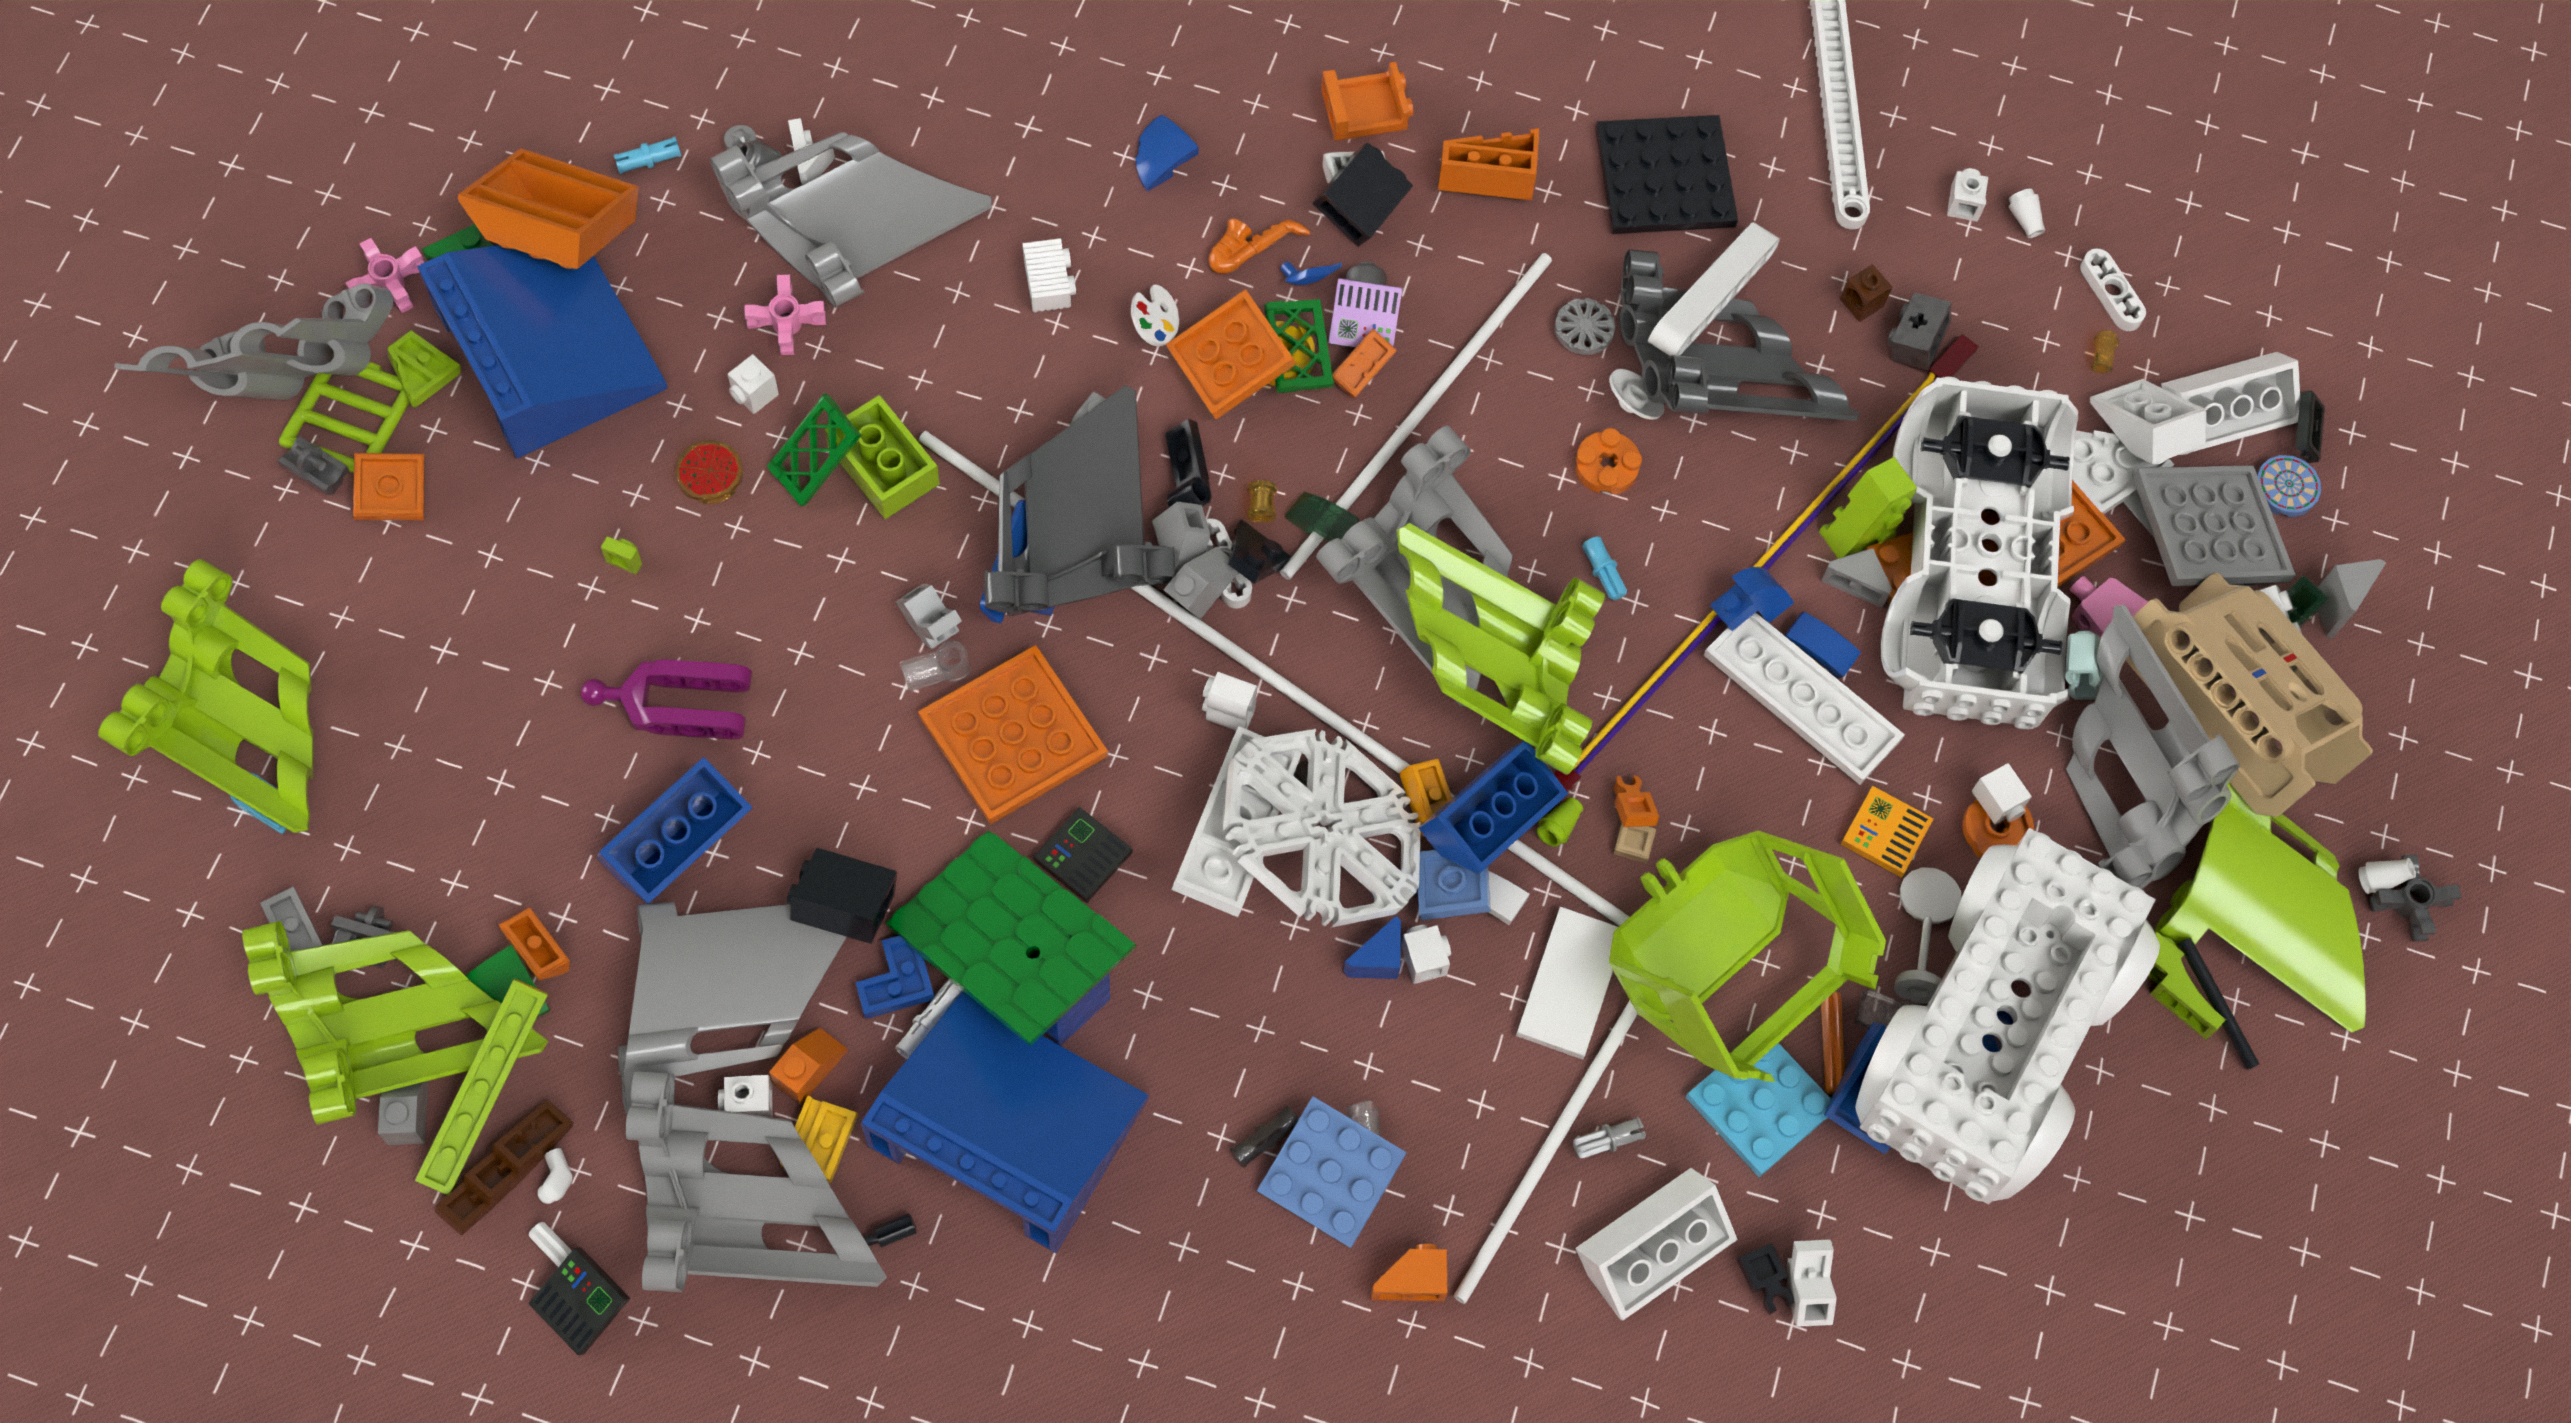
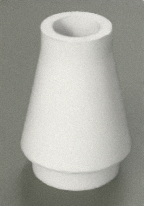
M2025 189L2013 194L2009 198L2010 205L2008 208L2026 232L2027 237L2033 238L2044 233L2046 230L2043 225L2039 195L2034 194L2033 189Z
M2410 858L2367 862L2366 866L2359 868V879L2367 894H2376L2378 890H2389L2416 877L2415 868Z

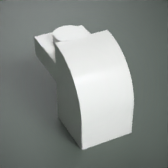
M1831 1240L1794 1241L1792 1258H1787V1285L1794 1298L1791 1310L1796 1327L1833 1325L1837 1297L1830 1279L1834 1252Z

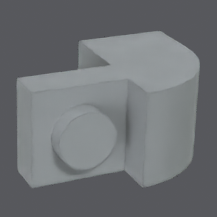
M921 584L895 601L910 627L930 649H933L960 631L957 624L962 622L958 613L956 610L944 606L932 585Z

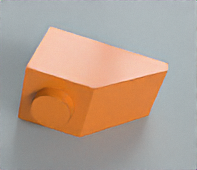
M818 1028L792 1044L769 1071L772 1082L794 1101L802 1105L807 1096L813 1093L847 1053L848 1048L823 1029Z
M1418 1244L1416 1249H1409L1373 1285L1371 1300L1444 1302L1447 1296V1249H1438V1246L1435 1244Z

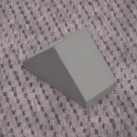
M1873 548L1830 561L1821 580L1823 583L1880 608L1884 606L1892 590Z

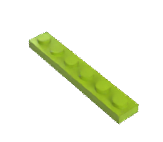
M514 978L415 1179L416 1182L446 1195L452 1192L549 993Z

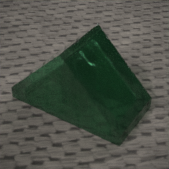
M2303 575L2287 591L2293 609L2287 611L2290 621L2292 623L2297 622L2301 629L2329 599L2306 575Z

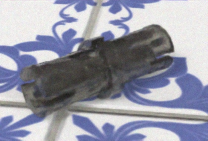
M1286 1106L1264 1125L1259 1123L1255 1126V1132L1237 1146L1231 1148L1230 1152L1236 1161L1245 1168L1247 1164L1267 1149L1273 1150L1277 1147L1276 1142L1294 1129L1299 1120L1298 1116L1289 1106Z

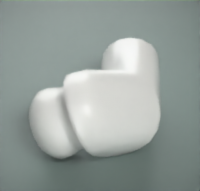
M561 1148L553 1149L544 1155L550 1169V1174L543 1185L539 1187L538 1197L545 1204H551L554 1201L560 1200L572 1183V1173Z

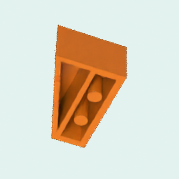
M1540 128L1530 129L1529 134L1512 136L1511 132L1501 133L1500 138L1483 140L1482 136L1444 140L1438 190L1532 200L1537 174Z

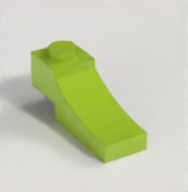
M2156 931L2155 934L2160 943V949L2148 977L2158 985L2150 995L2207 1040L2226 1019L2213 1009L2192 983L2181 960L2184 953L2178 949L2177 944L2171 938L2162 936Z

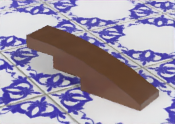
M547 1099L493 1144L492 1152L464 1175V1182L436 1205L435 1212L462 1236L491 1211L544 1158V1155L551 1151L573 1127L574 1122Z

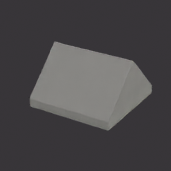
M2377 559L2335 565L2312 593L2325 635L2332 640L2357 611L2386 562Z

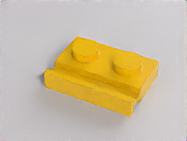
M807 1096L795 1129L816 1160L828 1183H832L858 1115L857 1112L824 1101L820 1102Z

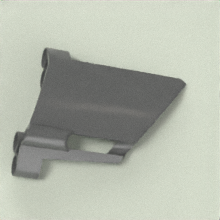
M1126 385L1068 428L1000 475L998 571L988 573V570L984 571L986 608L1007 613V616H1015L1030 611L1078 602L1135 586L1169 583L1176 575L1174 546L1171 548L1152 546V542L1144 543L1136 390ZM1025 483L1027 548L1021 555L1013 558L1010 493Z

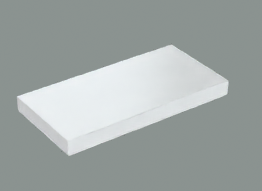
M1563 907L1559 908L1516 1034L1517 1037L1582 1060L1584 1059L1613 972L1609 964L1613 932L1618 928L1617 926Z

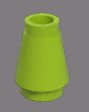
M1567 797L1565 801L1539 820V827L1537 828L1539 838L1551 847H1558L1560 844L1566 843L1583 811L1582 804L1573 797Z

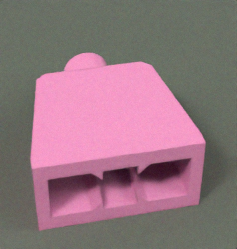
M2082 576L2069 589L2081 601L2072 614L2073 621L2081 631L2093 632L2100 638L2108 624L2113 620L2114 606L2125 604L2133 617L2148 603V601L2115 578H2109L2100 587L2096 588L2085 576Z

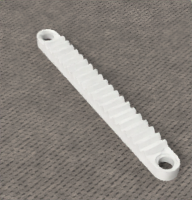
M1810 0V6L1812 7L1811 16H1813L1812 27H1814L1813 37H1815L1814 47H1816L1815 56L1817 57L1816 65L1819 68L1818 77H1820L1822 117L1824 118V129H1826L1828 170L1831 172L1830 181H1832V202H1834L1837 222L1846 229H1859L1868 218L1870 203L1845 0ZM1855 207L1860 211L1861 215L1859 217H1850L1844 209Z

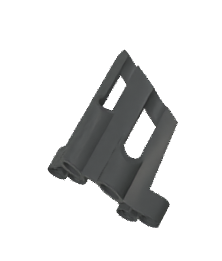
M1631 249L1626 251L1621 282L1623 307L1621 308L1619 318L1620 331L1624 342L1628 346L1635 348L1643 367L1642 381L1644 391L1651 402L1666 403L1672 411L1707 414L1709 409L1851 421L1859 419L1860 412L1849 407L1848 399L1838 383L1823 374L1806 373L1791 357V341L1785 330L1775 320L1767 316H1760L1752 301L1733 298L1714 320L1738 322L1747 325L1755 337V348L1692 342L1680 356H1669L1650 344L1648 339L1657 323L1687 291L1663 287L1662 277L1664 268L1660 267L1659 252ZM1742 381L1806 386L1813 400L1738 394L1737 391Z

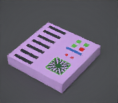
M1338 278L1329 343L1357 347L1372 329H1375L1393 346L1402 288Z

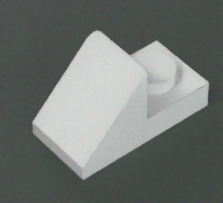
M801 118L788 120L794 151L813 144L810 130L803 131ZM829 149L798 165L802 185L823 174L835 158L833 149Z

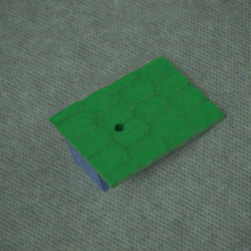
M990 831L976 839L969 849L953 860L932 882L926 884L911 901L898 909L893 917L886 922V927L895 935L901 936L907 945L1029 1046L1034 1044L1044 1033L1060 1046L1066 1042L1110 1000V972L1136 948V944L1099 913L1096 914L1070 891L1061 887L1029 859L1020 855L999 836Z

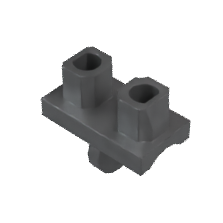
M300 436L295 440L292 448L277 460L280 466L326 495H332L343 484V477L349 471L347 465Z
M377 905L372 906L368 914L358 911L355 921L335 915L331 923L336 932L332 943L395 933L390 931L393 921L384 919V908ZM387 961L372 966L384 968Z

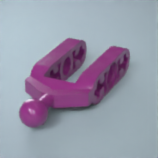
M667 659L654 662L643 661L623 683L622 687H609L598 679L586 681L581 688V698L591 706L601 705L606 700L621 701L635 730H646L659 735L740 739L744 735L746 720L741 714L729 711L647 707L650 685L680 689L746 692L750 690L752 671L746 666L737 664Z

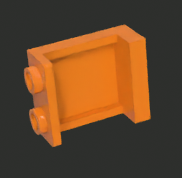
M1396 61L1389 62V69L1386 73L1341 80L1337 79L1335 70L1323 71L1321 92L1334 141L1407 130L1409 117L1413 116V104L1411 98H1406L1405 75L1404 72L1398 71Z

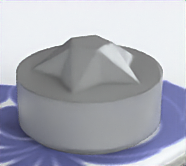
M745 125L731 127L724 136L726 150L739 144L740 148L743 143L757 140L753 129Z

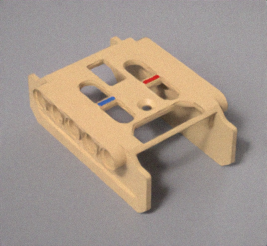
M2215 572L2179 604V612L2168 611L2160 600L2152 599L2133 616L2209 739H2216L2214 735H2222L2240 763V768L2229 783L2255 814L2273 817L2280 816L2315 786V781L2336 784L2373 753L2370 745L2362 737L2363 709L2359 699L2264 592L2259 590L2253 591L2249 586L2228 584L2221 574ZM2184 632L2189 636L2190 643L2184 638ZM2128 656L2125 661L2146 684L2130 656ZM2207 658L2211 661L2213 670L2208 666ZM2229 685L2234 688L2236 696L2231 693ZM2252 712L2258 716L2259 723L2254 720ZM2275 739L2280 741L2283 751L2278 748Z

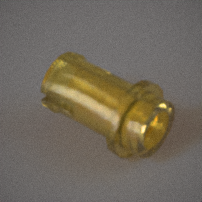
M2103 330L2098 332L2097 336L2093 339V344L2096 347L2091 368L2097 373L2107 374L2113 370L2115 348L2119 346V339L2115 332Z

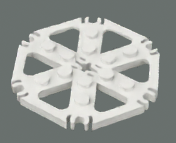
M1316 729L1255 738L1247 742L1228 764L1223 831L1230 829V832L1225 836L1226 840L1235 839L1241 844L1232 852L1235 857H1240L1237 862L1299 917L1304 914L1305 920L1310 921L1316 914V911L1319 912L1322 916L1323 926H1327L1331 920L1333 921L1332 927L1397 914L1419 888L1421 833L1419 827L1421 826V821L1413 823L1417 819L1418 813L1409 814L1403 809L1411 802L1409 797H1403L1407 792L1347 739L1343 743L1342 738L1337 736L1329 744L1325 739L1326 734L1323 730L1317 736H1315ZM1292 751L1303 753L1308 759L1307 787L1270 755ZM1345 768L1355 772L1376 791L1378 797L1344 803ZM1242 786H1252L1283 814L1253 820L1242 818L1240 815ZM1320 822L1322 826L1327 825L1328 827H1332L1329 830H1327L1326 827H1320L1316 825ZM1388 833L1397 836L1401 841V870L1364 838ZM1303 850L1301 891L1295 892L1290 890L1286 884L1264 866L1263 857ZM1341 866L1373 894L1374 903L1353 908L1342 907L1339 901Z

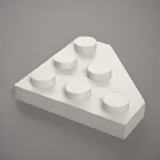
M2096 430L2093 433L2076 431L2072 480L2103 514L2138 492L2132 477L2138 468H2169L2174 466L2170 459H2166L2161 464L2145 462V460L2132 454L2116 434Z

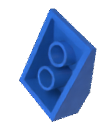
M1873 1021L1855 1049L1824 1115L1883 1154H1886L1891 1146L1874 1141L1868 1136L1867 1132L1859 1128L1861 1123L1855 1109L1865 1073L1887 1028L1885 1025Z

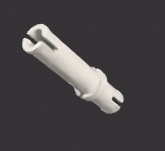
M948 979L922 1014L916 1015L912 1020V1027L895 1047L897 1052L905 1059H908L964 991Z

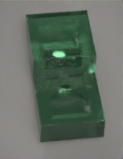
M1304 492L1285 514V519L1309 535L1314 531L1329 542L1336 538L1341 540L1345 533L1359 522L1357 516L1344 508L1308 492Z

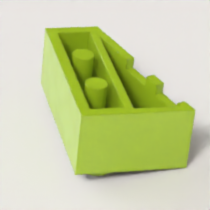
M1893 457L1866 471L1847 495L1851 500L1845 509L1842 506L1837 507L1833 512L1836 520L1828 525H1823L1819 533L1838 559L1859 553L1866 549V547L1878 542L1881 544L1893 539L1897 534L1896 529L1898 525L1904 520L1903 516L1906 510L1912 505L1911 500L1917 487L1897 459Z

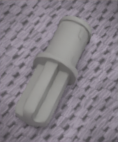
M1636 1117L1633 1120L1611 1127L1608 1124L1602 1125L1601 1130L1577 1137L1573 1140V1148L1577 1157L1582 1159L1607 1150L1611 1153L1615 1152L1619 1146L1644 1140L1646 1134L1645 1131H1639L1644 1126L1640 1118Z

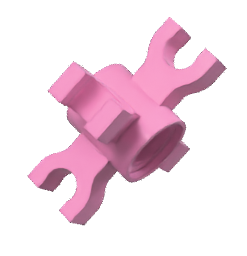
M372 238L360 243L364 256L369 262V273L363 277L353 278L345 282L348 289L365 283L383 286L391 291L393 300L401 313L413 308L409 300L410 297L404 289V278L410 274L420 273L417 266L423 264L424 261L417 247L409 249L400 258L395 259L390 255L381 254Z
M777 275L778 295L770 301L769 306L745 305V319H747L748 329L773 325L774 330L778 333L781 355H794L793 335L800 330L802 324L826 325L824 301H814L798 305V301L793 297L790 275ZM785 313H790V315L786 317L780 316Z

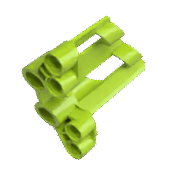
M1407 523L1397 529L1399 553L1407 558L1410 568V585L1405 590L1418 638L1432 647L1434 663L1431 671L1441 691L1536 747V758L1566 775L1569 774L1582 753L1580 745L1587 737L1593 720L1567 706L1568 689L1580 665L1581 646L1587 641L1594 628L1595 621L1593 618L1603 604L1605 593L1574 577L1565 588L1557 604H1554L1411 523ZM1440 576L1472 594L1478 613L1479 628L1442 608L1444 598ZM1465 665L1494 680L1508 708L1467 686Z
M198 559L186 570L183 579L184 584L171 588L161 603L162 612L169 615L173 619L174 624L169 637L171 654L160 677H150L144 686L142 684L132 686L122 700V710L120 712H112L104 719L99 728L98 736L129 756H134L148 747H152L291 832L307 831L310 821L307 786L308 779L313 780L314 757L313 729L310 725L308 711L309 694L312 692L310 663L226 606L225 602L233 583L232 577L205 560ZM239 649L279 673L278 693L280 709L240 686L233 674L231 657L234 650ZM243 739L278 759V789L236 765V752Z
M281 921L242 931L245 952L250 962L248 964V974L251 987L255 995L268 994L273 1007L297 1049L298 1060L304 1070L306 1081L311 1091L309 1093L310 1108L317 1125L355 1116L356 1099L469 1071L484 1039L424 1053L416 1044V1031L467 1018L474 1019L488 1031L502 1004L497 1000H493L473 984L450 961L421 941L409 930L298 950H291L286 930ZM398 959L426 983L374 997L356 999L344 996L337 991L335 975ZM532 1028L517 1058L542 1052L548 1040Z

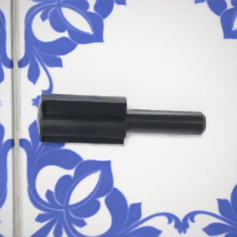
M907 1213L873 1227L875 1232L863 1238L868 1246L879 1243L883 1247L916 1234V1225L912 1216Z

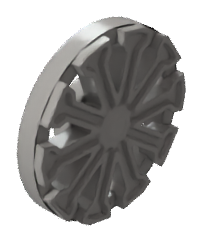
M1585 298V300L1574 299L1558 311L1554 329L1557 339L1566 349L1576 354L1592 355L1603 351L1611 343L1615 332V321L1610 310L1605 305L1599 304L1598 301ZM1581 307H1586L1585 314L1583 313ZM1592 309L1598 311L1591 316ZM1603 317H1605V319H1606L1607 321H1599V320L1602 319ZM1561 319H1566L1569 322H1562ZM1601 329H1608L1609 332H1605ZM1564 330H1571L1567 334L1562 333ZM1596 337L1603 340V342H1598ZM1574 338L1578 340L1575 344L1571 343V340ZM1589 341L1591 346L1586 347L1584 342Z

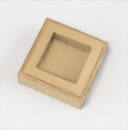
M1621 823L1613 854L1647 864L1656 829L1649 826L1624 827Z

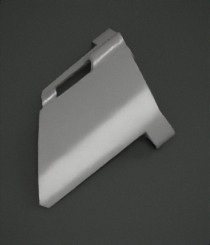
M839 132L757 167L753 163H748L739 148V144L710 158L713 171L732 209L740 217L747 220L757 233L786 262L817 287L835 308L864 293V289L861 290L857 281L861 276L992 208L991 196L956 186L918 171L879 152L878 148L869 141L854 135H848L845 132ZM829 149L841 150L852 157V160L798 188L791 189L782 184L781 177L786 171Z
M674 901L637 905L638 927L641 937L638 971L627 1045L618 1046V1064L622 1079V1097L625 1114H628V1110L632 1105L631 1087L635 1071L673 1073L674 1077L777 1057L847 937L790 920L791 905L789 904L683 916L677 915ZM771 1024L761 1043L756 1048L706 1054H695L691 1050V1040L699 1032Z

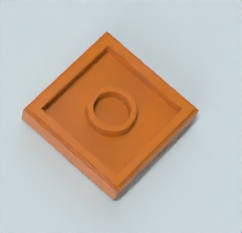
M354 453V520L424 521V454Z

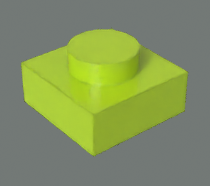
M606 537L601 546L605 561L636 575L642 566L637 547L625 539H619L618 541L611 537Z

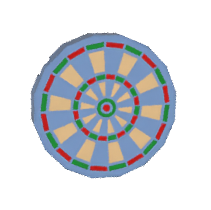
M2279 455L2268 459L2257 471L2258 479L2272 513L2276 515L2281 513L2287 515V517L2295 518L2306 514L2318 502L2321 494V482L2315 469L2304 460L2294 456Z

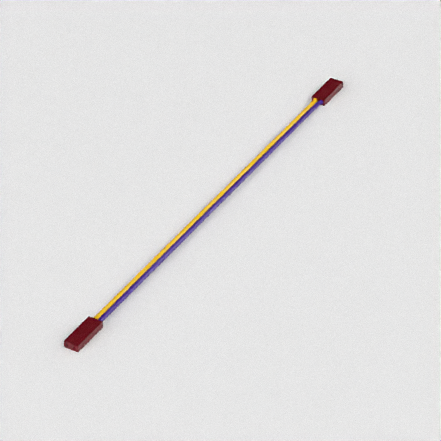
M1962 334L1929 369L1927 373L1929 377L1753 567H1761L1768 570L1897 431L1910 405L1919 393L1932 384L1936 378L1953 377L1977 351L1979 346ZM1714 610L1707 615L1582 750L1580 758L1574 767L1575 770H1572L1567 775L1558 770L1554 773L1568 793L1580 781L1581 771L1721 621V618Z

